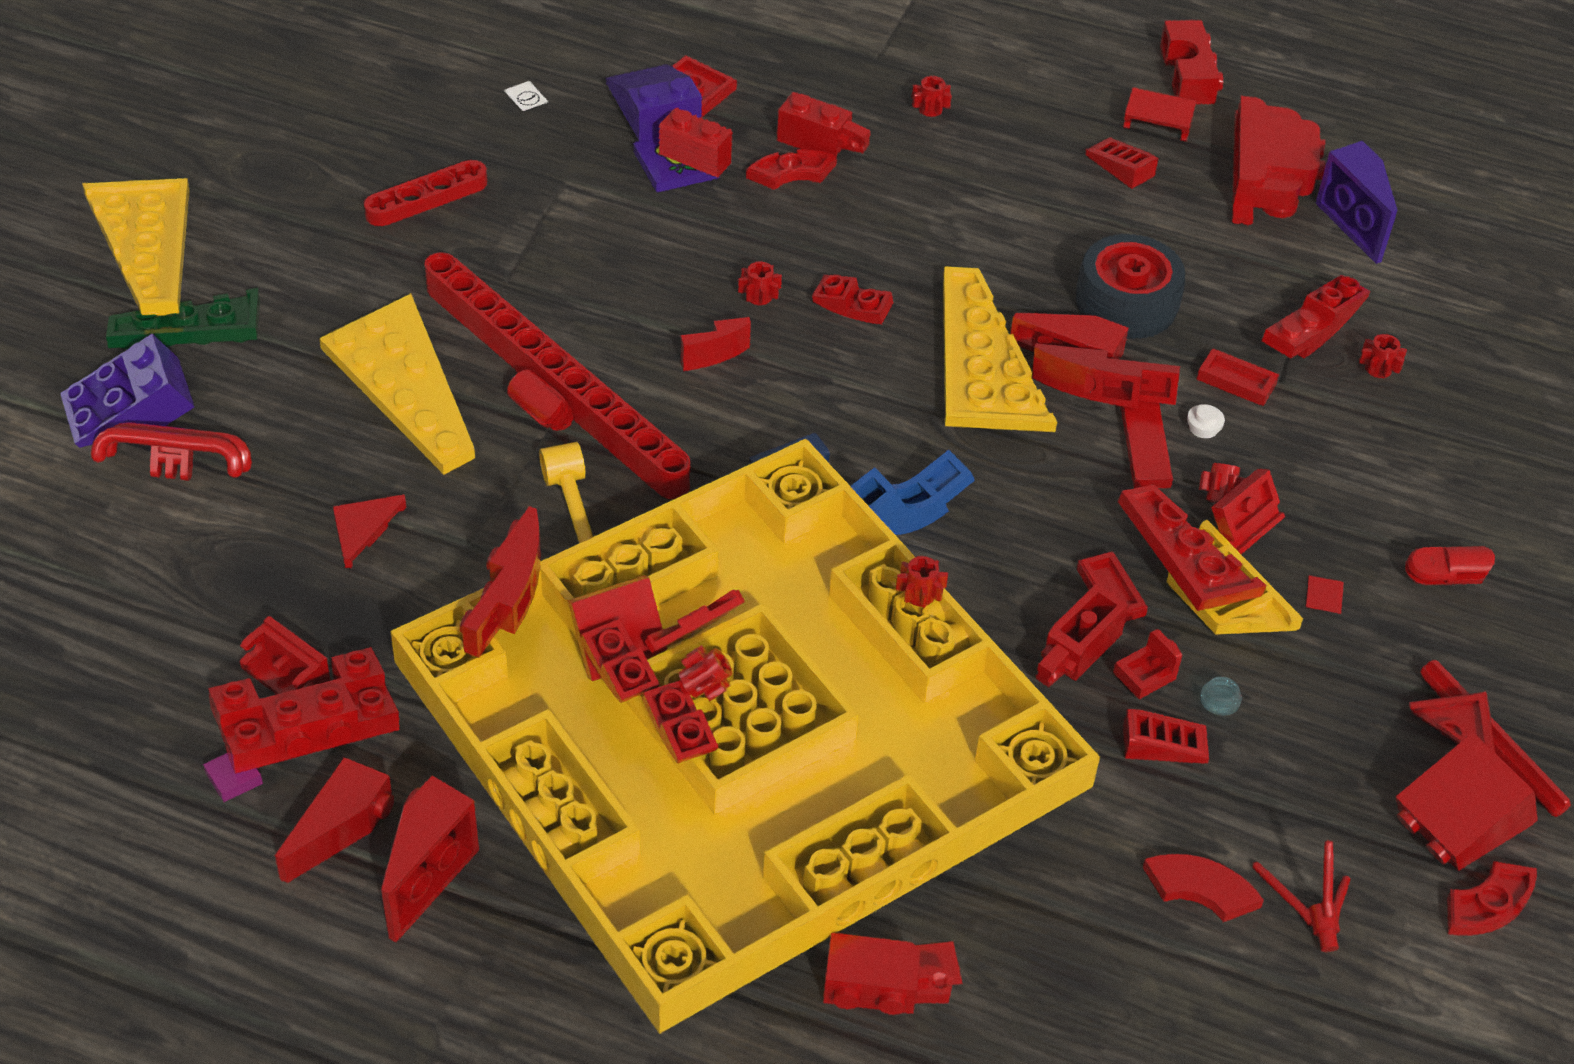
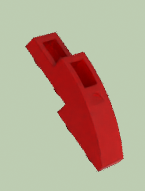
M1341 274L1308 294L1302 308L1267 328L1261 341L1289 358L1299 355L1305 359L1328 341L1354 315L1368 298L1371 291L1362 287L1356 279Z
M1035 343L1032 378L1047 386L1077 397L1117 406L1138 408L1139 401L1176 405L1180 366L1107 358L1108 351Z
M529 506L520 520L515 519L506 539L500 547H495L488 557L487 569L490 570V581L485 585L477 605L473 610L469 609L466 611L460 623L465 653L479 658L499 629L515 634L530 608L538 585L541 564L540 531L536 508Z

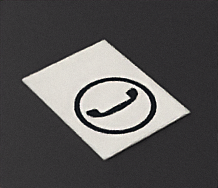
M530 81L504 90L522 111L548 102Z

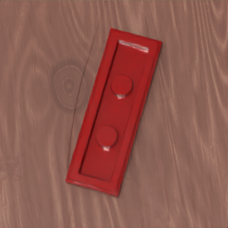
M1139 401L1138 408L1121 406L1133 487L1139 488L1155 485L1157 488H1171L1173 476L1160 404Z

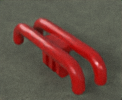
M132 422L119 423L100 432L93 441L91 448V458L99 463L103 462L106 457L110 458L116 455L119 442L151 446L150 476L158 478L161 477L162 466L165 463V477L167 479L176 478L177 467L180 465V479L190 481L193 469V450L221 454L227 461V472L233 478L240 477L242 472H248L252 466L251 452L246 443L238 436L229 433Z

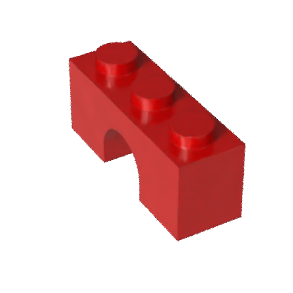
M1202 20L1165 21L1160 48L1165 65H1175L1172 80L1175 97L1194 100L1196 104H1215L1217 92L1223 88V74L1218 72L1217 55L1211 50V37L1209 33H1206Z

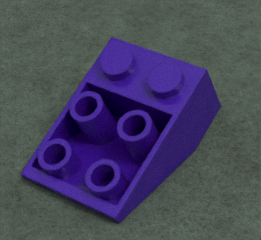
M153 334L135 343L128 350L108 363L103 364L97 370L60 393L74 443L79 448L92 445L100 432L119 423L132 422L166 426L195 407L178 357Z

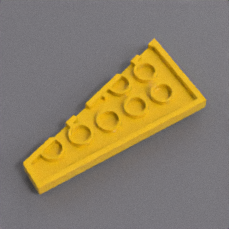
M188 178L82 183L84 195L141 315L163 316L179 313L190 190Z
M944 266L945 426L1056 432L1057 420L1053 413L1048 412L1045 406V397L1041 389L1037 390L1031 378L1032 371L1013 334L1009 335L1005 327L1006 320L1002 312L997 311L993 303V295L980 269Z
M411 294L319 338L321 349L443 475L475 459L473 443Z

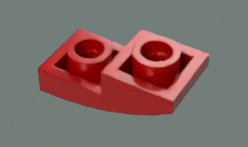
M824 275L812 295L814 303L834 313L858 321L881 325L894 303L892 292L859 289L857 277Z
M750 317L714 321V331L681 335V364L683 371L709 367L729 360L749 349Z
M621 619L582 634L580 641L607 687L620 703L659 687L660 683L642 649L636 650Z
M681 680L643 692L642 701L660 738L677 764L718 750L719 746L702 709H696L691 695L685 689Z

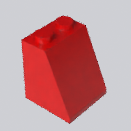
M1474 732L1396 796L1399 809L1397 817L1412 834L1419 831L1429 841L1426 846L1440 863L1444 865L1449 861L1458 871L1538 821L1535 791Z

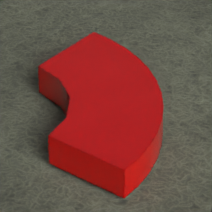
M797 149V153H786L780 156L776 152L750 165L746 169V179L774 190L785 183L795 180H809L821 183L836 166L837 156L810 149Z
M1166 854L1147 858L1143 864L1144 871L1163 901L1183 899L1200 903L1211 909L1223 922L1262 907L1263 898L1248 881L1230 868L1210 859L1186 854Z
M1493 861L1488 878L1481 885L1468 890H1451L1447 897L1448 934L1459 936L1480 935L1495 931L1509 924L1523 911L1531 897L1536 883L1537 868Z

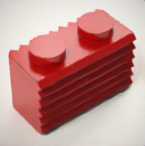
M674 108L660 123V155L717 178L731 164V129H726L725 126L721 127L720 124L708 121V119L703 120L702 117L697 118V115H691L689 111L680 110L679 108Z

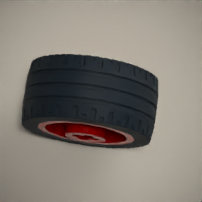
M1119 234L1104 237L1089 247L1082 260L1076 287V303L1079 312L1082 315L1098 316L1128 327L1127 339H1141L1158 335L1171 326L1179 311L1185 287L1184 264L1174 250L1153 238L1136 234Z

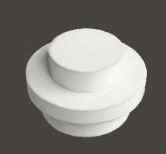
M1197 405L1190 409L1187 422L1190 431L1200 438H1212L1223 428L1225 418L1223 413L1216 407Z

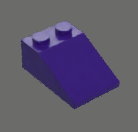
M667 64L606 78V84L639 141L659 137L660 123L674 108L689 111L691 115H697V118L702 117V95L693 80L687 74Z
M1359 141L1329 152L1315 204L1375 264L1382 262L1397 214V207L1383 160L1363 141Z

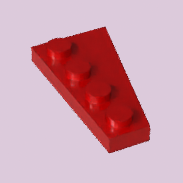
M1155 485L1121 492L1118 503L1197 611L1253 599L1263 595L1267 585L1258 577L1251 580L1240 570L1243 564L1232 554L1228 556L1222 554L1212 545L1214 538L1204 529L1200 530L1192 527L1186 521L1188 515Z

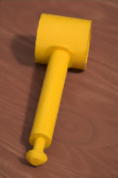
M572 442L539 449L540 465L546 486L558 484L562 487L579 543L592 538L593 534L576 484V480L585 479V465L579 443Z

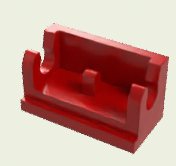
M1132 88L1124 116L1123 128L1130 129L1132 119L1154 123L1155 125L1182 129L1180 140L1187 141L1196 101Z
M271 616L263 620L264 623L250 633L240 645L241 648L248 651L256 644L254 649L239 661L240 666L276 695L331 681L327 658Z

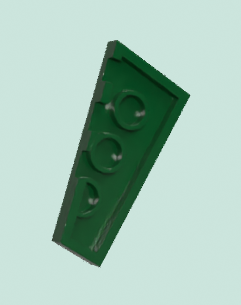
M258 288L246 290V296L229 299L228 293L213 296L214 302L196 306L192 304L191 300L180 302L179 313L163 316L141 315L140 310L111 315L108 319L106 332L108 348L129 349L132 345L151 334L166 347L174 344L196 343L205 345L211 342L233 341L240 343L248 340H257L260 306Z

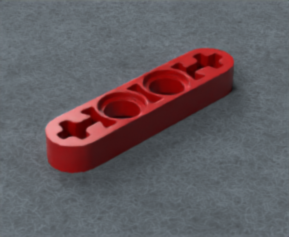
M467 160L372 194L364 201L365 218L371 225L386 226L479 192L487 186V168L480 161ZM439 185L449 186L447 189H435L434 187ZM409 196L419 197V199L407 201L403 198Z

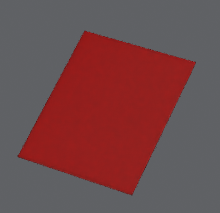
M1309 575L1306 607L1341 614L1344 582Z
M953 941L915 945L921 951V963L952 970V985L963 984Z

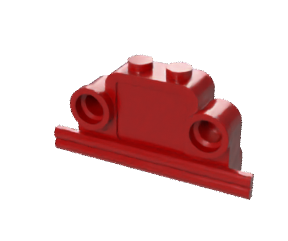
M1241 96L1238 110H1235L1233 223L1251 225L1253 223V207L1262 208L1265 213L1276 218H1288L1296 213L1299 203L1298 197L1307 196L1313 192L1316 180H1322L1326 161L1320 160L1324 155L1325 140L1320 139V127L1315 122L1301 119V116L1292 109L1267 106L1259 98Z

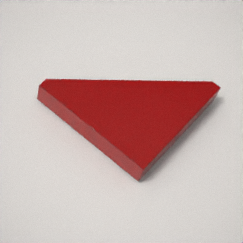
M404 494L333 507L345 568H352L353 560L366 546L370 547L388 528L389 521L399 511L406 509Z
M733 589L710 605H704L678 619L677 622L679 624L647 636L645 643L650 652L654 653L689 639L745 603V600L739 589Z
M1486 692L1409 702L1410 710L1414 715L1457 745L1474 732L1496 753L1489 700Z

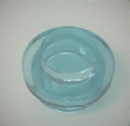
M1215 677L1203 686L1200 700L1209 712L1226 716L1235 713L1239 709L1242 695L1235 681L1227 677Z

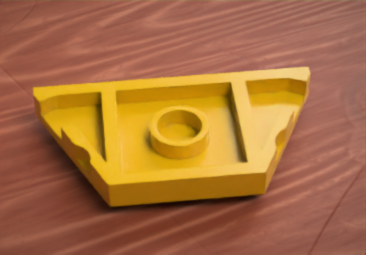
M1208 520L1203 521L1199 529H1204L1214 538L1212 545L1225 556L1232 554L1243 564L1240 570L1251 580L1258 577L1267 585L1263 595L1253 599L1197 611L1170 573L1167 578L1169 586L1215 635L1296 631L1300 629L1303 618Z

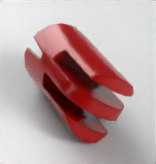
M531 369L522 370L512 378L507 388L508 396L537 423L554 431L565 430L571 426L573 421L572 408L568 405L566 398L546 380Z

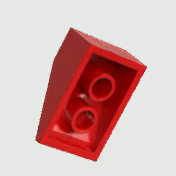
M431 776L421 788H415L406 799L381 888L388 936L395 943L479 851L474 800L434 776Z

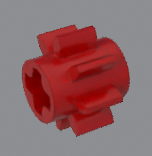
M937 76L923 78L921 86L913 85V107L918 108L919 112L924 116L935 117L940 115L943 107H951V86L945 85V81Z
M762 261L754 262L748 268L741 269V278H738V293H746V301L751 304L766 305L772 298L778 299L782 275L774 274V266Z
M1379 334L1373 341L1370 339L1365 340L1359 363L1366 364V371L1371 376L1387 378L1391 375L1392 371L1398 374L1401 372L1407 349L1400 348V342L1396 337L1389 334Z
M1212 463L1211 472L1203 471L1201 474L1199 490L1207 491L1206 501L1217 503L1246 478L1239 477L1240 467Z
M920 555L913 558L909 563L905 561L901 563L900 574L897 575L895 588L898 591H905L904 602L926 607L934 599L937 601L942 600L943 590L947 587L948 573L939 572L938 560Z
M703 645L685 655L686 658L681 660L685 668L679 671V677L691 696L698 698L705 693L707 699L712 701L727 691L726 688L730 684L726 679L733 675V671L729 661L720 650L714 648L707 653Z

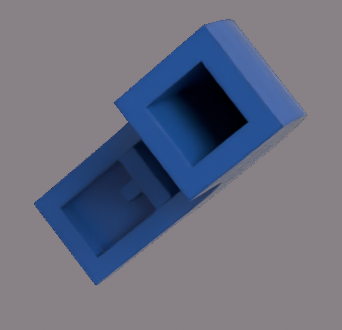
M947 450L919 474L903 483L890 484L874 467L851 485V488L895 535H901L919 530L949 512L946 503L973 483L975 479L970 470L950 450Z

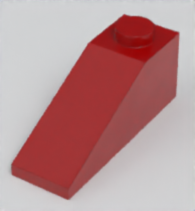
M1015 313L1010 335L1013 334L1019 347L1034 352L1035 343L1108 351L1107 358L1120 360L1124 354L1129 328L1093 315Z
M344 757L275 854L280 880L289 883L370 834L379 820L385 819L393 808L394 795H392L390 776Z

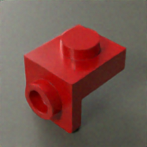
M1155 629L1149 634L1147 646L1116 662L1113 673L1138 699H1141L1176 680L1182 660V653L1173 640L1168 639L1159 629Z

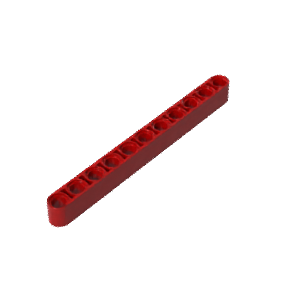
M440 252L426 258L427 293L517 372L531 369L559 391L573 410V420L659 495L667 499H676L689 492L690 457L685 451L449 253Z

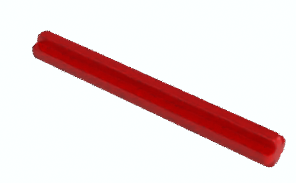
M1431 660L1420 670L1422 678L1441 698L1469 694L1438 660ZM1491 717L1496 754L1535 791V798L1552 816L1558 817L1571 806L1569 798Z

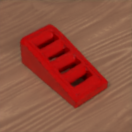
M1110 137L1087 149L1085 154L1131 189L1153 178L1158 164V158L1153 154Z
M1127 709L1123 723L1125 759L1208 764L1209 752L1206 725L1144 710ZM1156 735L1163 736V740L1157 739ZM1172 736L1179 737V744L1172 742ZM1188 737L1195 738L1196 748L1188 746Z

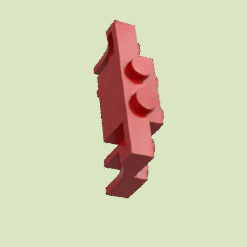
M370 647L331 657L334 678L332 681L259 699L250 678L208 688L210 708L220 729L234 773L237 774L400 730L399 711L385 686V673L373 649Z

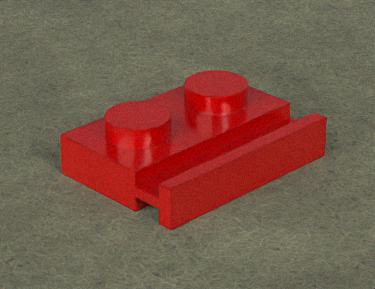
M1269 469L1255 470L1211 507L1219 532L1240 554H1243L1285 518L1284 512H1279L1277 507L1280 500Z

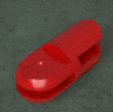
M1485 546L1421 547L1415 549L1406 560L1405 571L1412 581L1421 585L1482 584L1495 563V555L1491 549Z

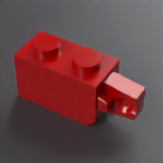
M792 92L778 109L777 141L799 149L818 150L836 156L842 149L864 153L869 146L870 130L852 122V111L796 92Z
M1095 584L1051 628L1047 636L1046 646L1041 652L1043 660L1038 664L1036 679L1047 687H1050L1064 674L1076 681L1122 635L1129 604L1098 584Z
M831 932L823 1003L834 1004L843 1009H854L857 1007L876 1009L890 1015L901 1013L913 1014L915 1004L949 1003L953 973L949 969L921 963V951L912 942Z

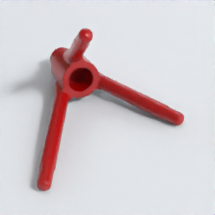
M1327 840L1324 843L1323 901L1309 908L1259 862H1254L1252 868L1302 916L1307 925L1312 926L1313 934L1319 937L1321 951L1332 952L1338 950L1336 934L1340 932V910L1351 880L1349 876L1342 877L1333 900V842Z

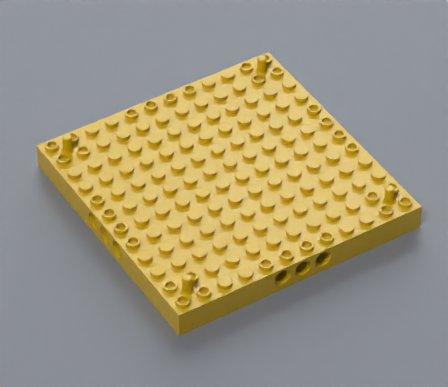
M803 439L541 561L536 592L515 634L499 629L479 658L464 652L460 623L466 611L469 609L473 610L477 605L484 588L391 631L396 665L659 1034L831 937V932L838 933L1093 787L1100 756L945 588L942 600L937 601L934 599L926 607L904 602L905 591L896 590V578L900 574L901 563L903 561L909 563L915 556L807 439ZM646 575L650 578L662 629H666L679 624L677 620L704 605H710L733 589H739L745 603L693 637L667 647L668 650L648 659L660 683L659 687L680 680L679 671L685 668L681 660L699 646L703 645L707 653L717 648L724 654L733 671V675L726 679L730 684L726 688L727 691L712 701L707 699L705 693L698 698L691 696L696 709H702L719 746L718 750L677 764L664 745L642 701L643 694L620 703L602 678L595 681L588 679L567 600Z

